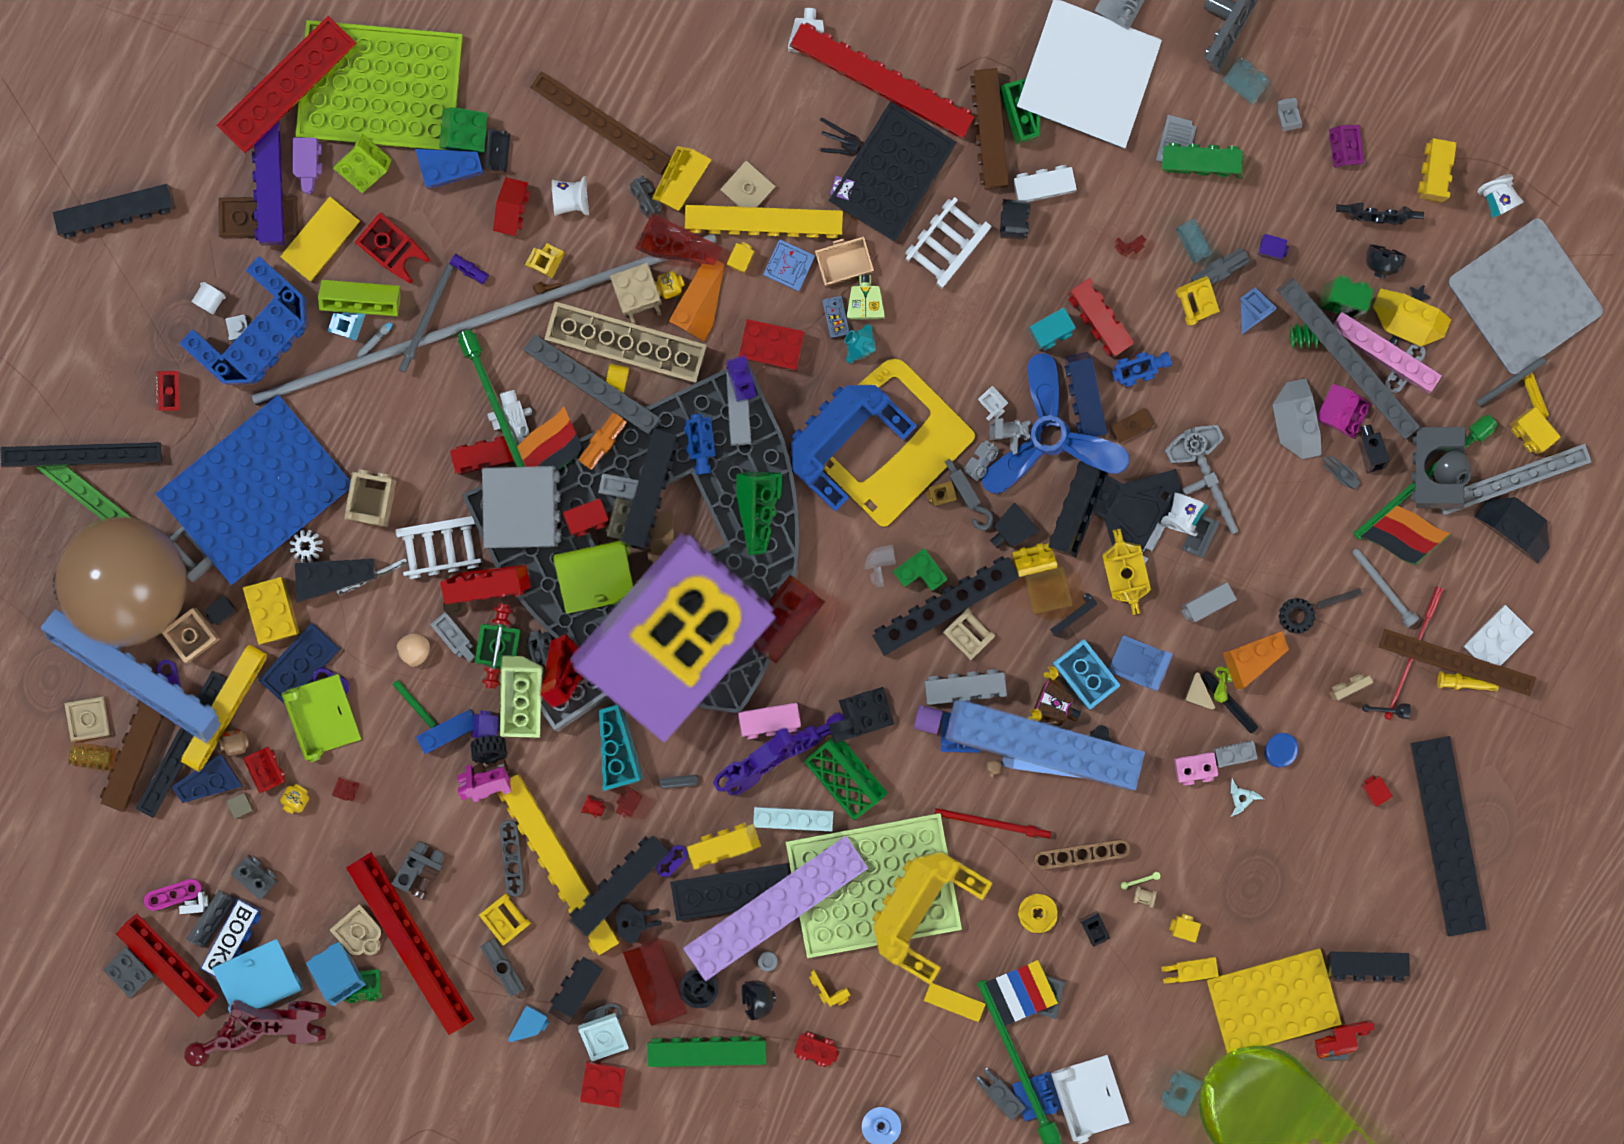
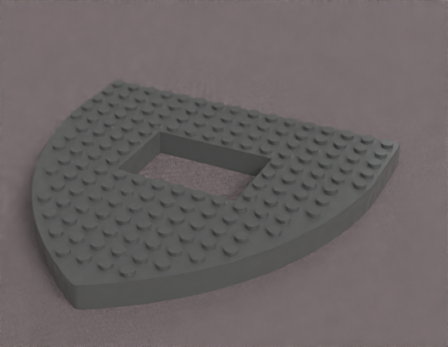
M750 365L749 368L753 377L756 397L748 399L751 444L731 445L726 369L645 407L661 419L655 429L677 435L676 441H679L677 452H673L671 460H674L671 472L667 471L665 478L668 479L667 486L692 474L725 542L724 545L709 551L715 559L714 562L719 560L726 566V569L730 572L729 575L733 572L741 579L744 587L748 585L759 596L758 599L762 597L774 609L772 611L775 616L774 620L696 706L704 709L735 713L742 711L751 698L779 643L793 598L799 554L798 504L790 459L781 430ZM694 414L711 417L715 456L708 457L711 473L696 475V459H691L687 452L689 442L684 428L686 420L691 419V415ZM626 421L625 427L615 438L616 441L613 446L601 457L593 470L585 466L578 459L587 449L590 440L597 431L580 438L579 442L582 446L580 453L572 461L557 470L560 474V481L557 483V491L560 492V502L557 503V511H560L561 516L560 522H558L561 541L558 542V546L487 548L496 568L526 564L531 588L524 590V594L516 597L552 636L558 638L566 634L579 648L615 607L613 604L566 614L553 555L596 546L589 529L587 530L588 534L583 536L571 535L563 512L600 498L606 513H611L614 506L613 501H616V497L598 493L602 473L639 480L652 434L650 436L628 421ZM746 472L782 473L780 499L776 500L774 508L776 515L775 517L772 516L770 528L772 531L766 553L749 555L736 494L737 474ZM483 485L462 494L484 541ZM700 591L702 596L677 605L690 616H695L704 605V594ZM722 609L711 610L695 627L694 632L705 642L712 644L727 628L729 616ZM669 610L652 628L653 633L649 634V636L665 648L682 631L686 623L673 611ZM688 638L673 652V656L687 668H691L703 655V650Z

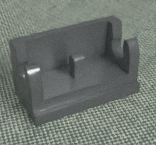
M1202 515L1195 525V531L1198 532L1197 536L1188 534L1182 550L1199 558H1204L1220 522Z

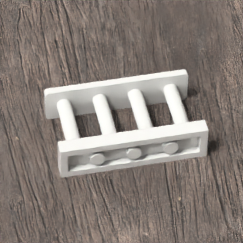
M956 197L952 201L948 199L942 206L944 211L941 215L936 214L930 221L932 226L929 230L926 231L924 229L917 238L920 240L917 245L914 246L912 244L905 252L907 255L905 260L909 262L913 257L936 276L938 280L936 285L941 289L992 227L986 221L983 225L977 224L955 206L958 201ZM948 212H951L973 230L975 235L971 240L968 238L964 239L942 221ZM936 227L961 245L962 251L959 255H953L930 236ZM924 242L949 261L950 266L946 271L939 269L918 252Z
M473 517L396 529L397 537H402L406 545L410 571L403 572L404 576H409V579L420 578L421 573L428 572V575L432 576L440 574V570L445 569L448 572L460 571L459 567L467 566V569L478 568L479 563H483V560L475 558L471 535L472 525H475ZM460 527L463 530L468 561L456 563L451 532H453L452 528ZM441 531V534L444 535L448 564L437 566L432 540L433 532ZM422 534V537H424L429 568L417 569L413 545L414 535Z

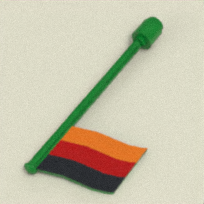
M472 330L461 332L458 335V343L466 359L469 358L473 361L517 468L556 467L557 471L572 461L580 453L582 446L565 406L553 418L532 431L518 446L516 445L480 360V354L483 352L477 335Z
M1489 414L1485 417L1481 416L1468 428L1470 432L1466 436V448L1473 442H1483L1495 431L1498 424ZM1437 462L1425 471L1430 479L1434 476ZM1411 483L1358 530L1353 531L1356 539L1362 540L1364 538L1378 544L1400 560L1413 565L1419 563L1446 540L1451 533L1438 529L1417 514L1399 507L1401 503L1412 495V490H1415L1416 483Z

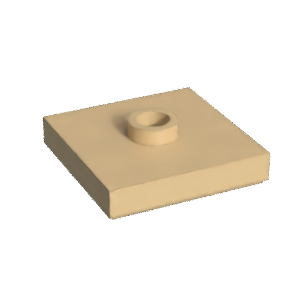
M745 161L720 191L738 207H758L773 191L775 186L749 162Z

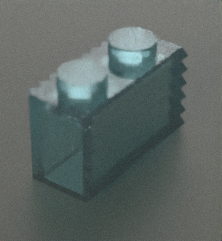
M1192 219L1176 228L1193 264L1212 254L1211 247H1208L1209 244L1206 243L1207 240H1205L1203 233H1201L1200 226H1197L1196 219Z

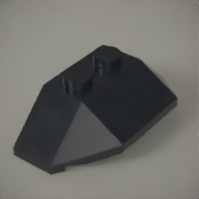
M1516 497L1485 501L1474 516L1537 564L1549 549L1547 520Z

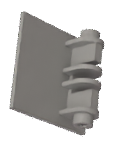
M1100 0L1095 12L1129 30L1144 0Z

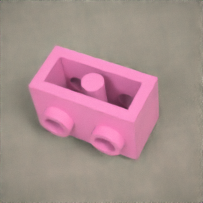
M1214 752L1173 759L1177 782H1183V786L1195 784L1194 780L1202 779V782L1213 781L1214 777L1218 776ZM1207 764L1208 769L1204 771V765ZM1185 768L1189 769L1187 774L1184 773Z

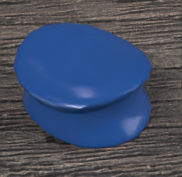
M1278 733L1271 737L1265 747L1267 762L1277 768L1290 765L1298 754L1299 746L1296 739L1288 733Z

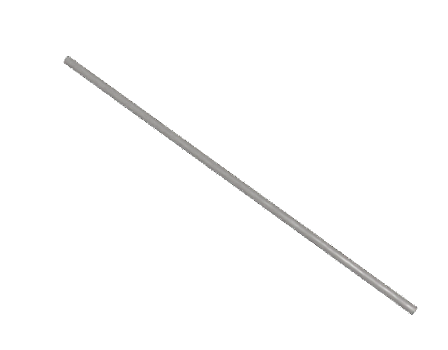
M710 234L422 336L418 347L611 280L610 275L645 263L651 266L717 243L714 234ZM412 339L252 395L253 402L256 405L273 399L278 395L281 396L404 353L405 349L409 348Z

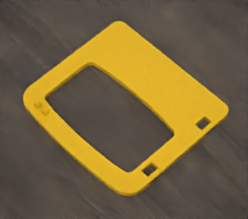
M899 359L885 361L858 385H876L879 388L892 377H896L930 410L928 419L896 455L864 482H858L833 456L830 460L834 465L830 469L825 464L823 465L825 467L823 470L882 527L888 526L947 467L944 462L945 460L950 458L953 461L975 438L973 430L906 363ZM869 499L877 506L873 512L865 505Z

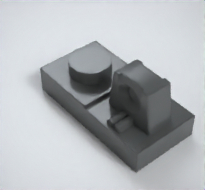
M1047 975L1058 1004L1037 1013L1056 1019L1066 980Z

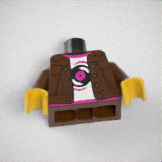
M1048 667L1050 673L1044 672L1043 676L1049 678V680L1043 684L1034 709L1029 710L1032 714L1028 719L1055 727L1061 726L1066 718L1076 722L1081 711L1071 707L1074 697L1058 676V669L1056 667Z

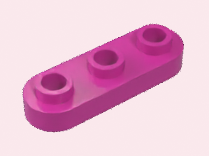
M192 878L151 891L145 895L144 904L147 909L156 911L198 897V892H202V884L199 880ZM190 885H194L196 887V890L194 892L190 891ZM172 891L177 892L176 898L171 896ZM153 897L158 898L157 904L152 902Z

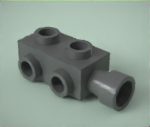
M541 630L529 633L530 637L526 638V650L531 654L532 661L542 667L543 677L552 638L549 632L541 633Z

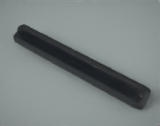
M1205 671L1200 675L1201 679L1215 694L1219 683L1208 671ZM1227 692L1228 700L1222 703L1249 733H1254L1258 729V725Z

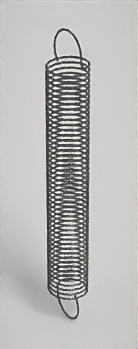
M1356 589L1345 594L1333 596L1330 599L1318 601L1317 603L1321 605L1317 606H1319V609L1326 607L1322 605L1337 604L1341 602L1337 600L1355 598L1357 594H1362V591Z

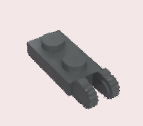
M987 1067L984 1071L994 1083L989 1086L982 1077L977 1076L975 1079L985 1090L986 1094L1012 1121L1026 1106L1005 1082Z

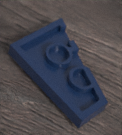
M220 754L206 763L200 772L194 771L172 786L181 802L185 803L243 787V784L224 756Z

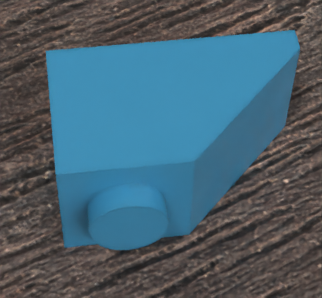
M527 1004L508 1041L514 1042L538 1035L540 1030L544 1032L550 1022L546 1020L548 1014Z

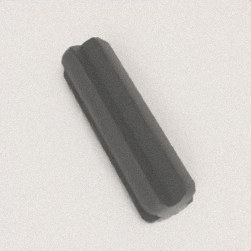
M697 775L660 779L661 789L698 785Z

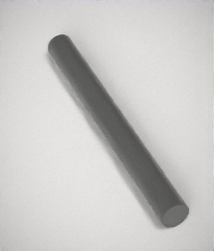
M1543 356L1518 374H1515L1476 400L1480 407L1547 362Z

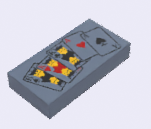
M842 296L822 300L830 338L847 335L849 328Z

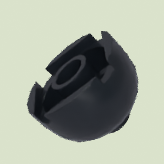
M1370 244L1366 252V264L1370 270L1375 272L1374 276L1385 279L1386 275L1393 276L1403 268L1406 254L1394 249H1385L1386 247Z
M760 980L744 982L741 995L743 1005L747 1004L748 1010H745L748 1019L753 1021L769 1015L773 1009L774 1002H776L775 992L771 991V988Z

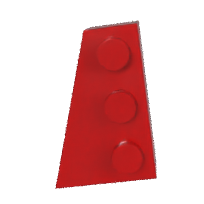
M566 634L551 641L540 690V696L552 708L567 702L583 677V674L575 669L571 661V657L577 652L579 647Z

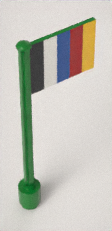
M1038 959L990 981L980 980L976 986L979 987L1039 1120L1037 1132L1042 1143L1062 1144V1137L1055 1121L1050 1122L1047 1119L1006 1028L1008 1024L1058 1004Z

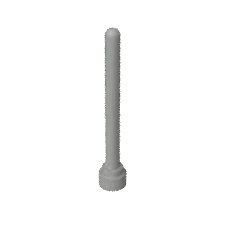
M1354 549L1353 555L1401 613L1404 625L1408 628L1419 619L1417 614L1407 610L1359 549Z

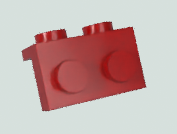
M265 747L243 758L259 794L285 782L284 772L278 767L275 761L277 760L276 755L269 747Z

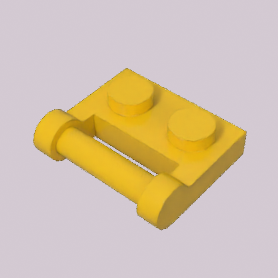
M1207 276L1176 289L1177 296L1181 299L1186 314L1185 320L1187 325H1194L1199 320L1220 312ZM1190 292H1192L1198 310L1194 313L1188 298Z
M508 893L504 894L479 914L503 946L531 924L509 899ZM501 904L506 906L520 924L517 928L513 926L499 908Z

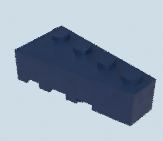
M1088 352L1065 356V372L1070 380V385H1068L1069 392L1074 398V404H1072L1074 415L1078 416L1079 421L1076 423L1078 434L1090 436L1107 434L1092 357Z

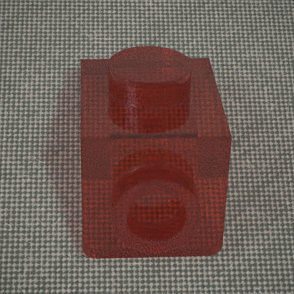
M1141 234L1126 246L1120 238H1117L1114 241L1116 243L1114 247L1120 255L1124 254L1127 257L1133 251L1135 254L1145 247L1143 243L1146 242V239Z

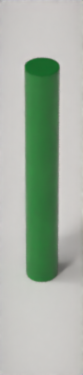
M399 680L392 684L430 728L437 724Z

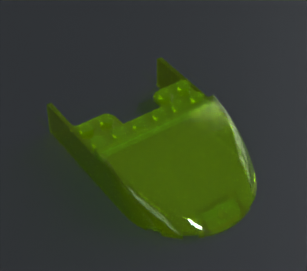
M1261 1045L1236 1049L1218 1060L1204 1079L1199 1098V1111L1203 1127L1213 1144H1308L1314 1138L1321 1144H1338L1352 1130H1357L1369 1144H1375L1297 1059L1282 1050Z

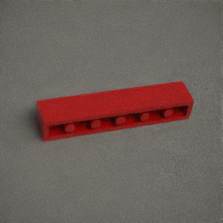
M137 913L124 923L116 933L198 1018L220 997Z

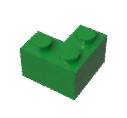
M925 548L893 571V574L903 587H906L920 576L928 588L933 591L948 580Z

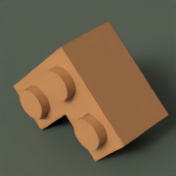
M660 512L654 515L657 516L655 528H650L649 533L652 535L649 547L651 549H648V560L652 561L653 565L675 541L673 512Z

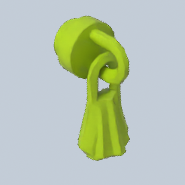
M1217 667L1215 670L1220 683L1215 691L1214 699L1220 703L1228 700L1225 682H1233L1228 667Z

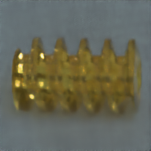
M74 741L70 748L68 762L69 765L72 763L75 767L80 764L81 767L85 768L88 764V767L91 769L96 765L98 770L104 767V770L109 771L112 762V750L109 752L108 746L105 745L102 751L99 744H97L94 750L91 743L86 749L83 742L78 748L77 743Z

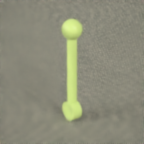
M1154 872L1153 875L1128 883L1122 882L1121 888L1127 889L1128 886L1151 879L1158 880L1161 875L1159 872Z

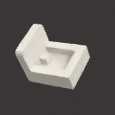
M993 386L978 398L981 404L991 413L986 418L988 421L992 417L997 419L1005 412L1003 407L1008 404Z

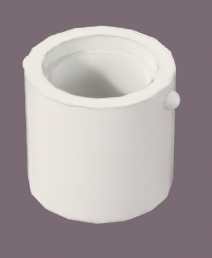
M203 281V283H200L201 286L191 302L214 315L220 303L226 297L224 293Z

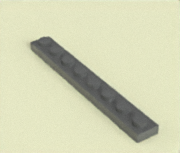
M534 334L523 349L525 353L650 436L653 429L660 423L661 419L537 335Z

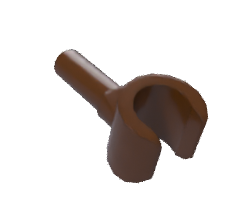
M542 281L533 285L537 295L562 287L561 283L544 287Z

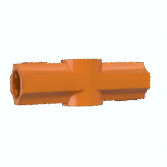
M613 412L603 427L599 428L589 442V446L578 460L593 470L601 457L613 446L616 441L615 438L627 422Z

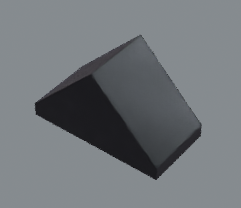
M1097 911L1079 919L1093 947L1110 939Z

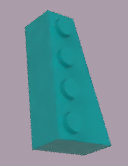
M617 704L599 710L603 791L644 779L624 708Z

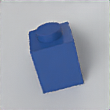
M471 709L416 736L424 754L472 731L474 715Z

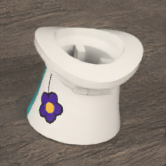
M1512 174L1502 175L1482 185L1477 191L1479 195L1483 194L1486 198L1491 218L1501 215L1524 202L1512 187V180L1514 179Z
M583 176L582 180L576 183L552 179L555 216L575 210L582 211L584 215H589L586 176Z
M1175 493L1171 513L1169 512L1168 516L1162 518L1161 524L1167 528L1196 537L1198 532L1195 531V525L1208 506L1196 499Z

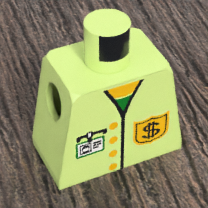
M859 275V286H852L847 319H884L880 287L871 286V275Z

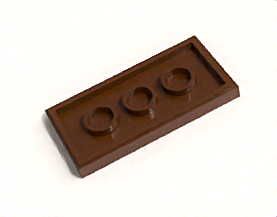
M254 197L218 198L219 237H255L258 221H255L254 209H257V202H254ZM283 197L285 236H297L298 197Z

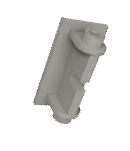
M987 440L984 443L981 442L974 453L980 458L976 460L971 457L964 467V473L978 482L985 475L990 462L996 459L999 449Z

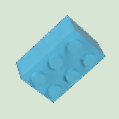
M1085 639L1080 640L1052 662L1088 710L1092 709L1121 686Z

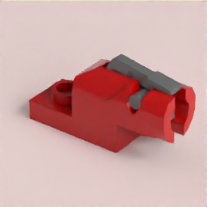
M1371 1020L1332 1027L1333 1037L1329 1035L1315 1040L1317 1057L1321 1060H1346L1350 1053L1358 1049L1356 1033H1358V1036L1370 1034V1031L1375 1030L1374 1023Z

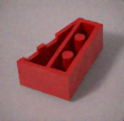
M504 436L495 437L494 441L491 442L482 440L475 442V445L472 446L465 444L450 450L454 471L458 475L515 462Z

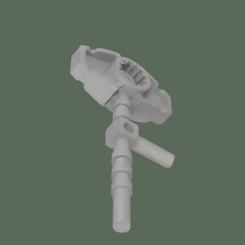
M1218 425L1190 428L1184 431L1183 434L1180 433L1164 451L1170 463L1191 462L1197 459L1196 461L1201 467L1200 470L1204 474L1203 479L1183 488L1184 494L1188 495L1205 486L1210 487L1213 493L1212 496L1216 500L1217 506L1220 508L1221 515L1224 517L1231 534L1237 533L1239 530L1232 518L1230 509L1227 507V502L1223 498L1222 491H1220L1217 485L1219 481L1215 473L1211 472L1207 459L1204 457V455L1212 452L1224 439Z

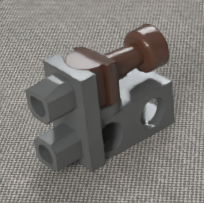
M419 841L414 849L409 851L392 885L405 892H409L418 875L422 877L419 887H414L411 894L426 900L428 896L426 890L432 880L438 877L443 867L442 862L445 853L435 849L432 857L429 858L424 855L428 845Z

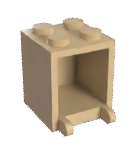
M648 263L610 275L622 312L625 317H630L632 324H636L633 317L634 314L654 307L658 316L662 315L659 308L662 302Z
M359 469L358 473L353 472L344 519L388 527L396 480H393L391 475L378 473V476H372L373 472ZM367 480L386 483L385 490L366 487Z

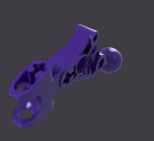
M833 713L828 718L826 724L817 728L809 726L803 731H797L795 734H790L786 727L778 730L772 740L755 750L741 762H733L722 770L713 781L716 790L719 792L727 791L729 795L737 796L752 788L760 781L763 774H766L784 760L817 745L822 738L831 735L828 724L844 720L843 713ZM727 777L728 781L725 787L721 788L719 784L720 779ZM739 786L737 791H732V788Z

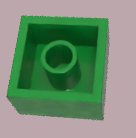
M455 107L443 109L439 148L454 151L484 152L488 113Z

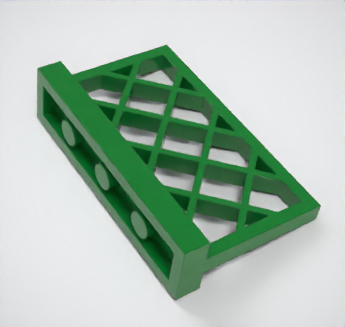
M831 738L804 760L805 764L853 821L879 803L888 794L845 741L834 743ZM825 748L828 749L833 757L825 756ZM811 759L821 760V767L816 766ZM825 761L833 762V770L825 768ZM838 764L844 768L845 772L838 771ZM826 773L833 775V782L828 781ZM838 776L845 777L846 785L838 783ZM850 779L854 780L858 788L850 786ZM838 788L846 790V797L838 793ZM851 791L858 793V800L851 798ZM863 794L870 799L871 803L863 801ZM851 803L858 805L859 812L857 814L851 808Z

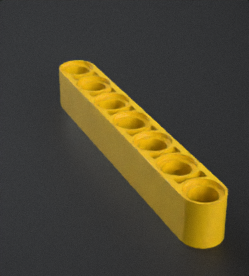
M251 644L245 648L211 706L216 711L215 714L219 717L218 720L221 726L207 744L194 736L182 756V763L198 772L203 769L265 663L267 653Z

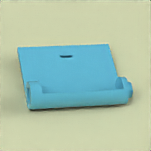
M274 939L212 968L230 1005L228 1006L229 1013L231 1011V1003L235 1000H240L256 1009H262L303 990L302 983L297 973H293L278 939Z

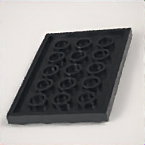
M890 101L828 202L891 241L896 242L957 142ZM846 179L855 181L853 187L848 191L849 200L836 197Z

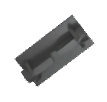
M644 176L638 179L635 178L629 184L630 191L637 198L641 212L649 219L654 213L658 214L662 211V205L653 200V196L649 197L648 194L653 192V189L648 179H645Z

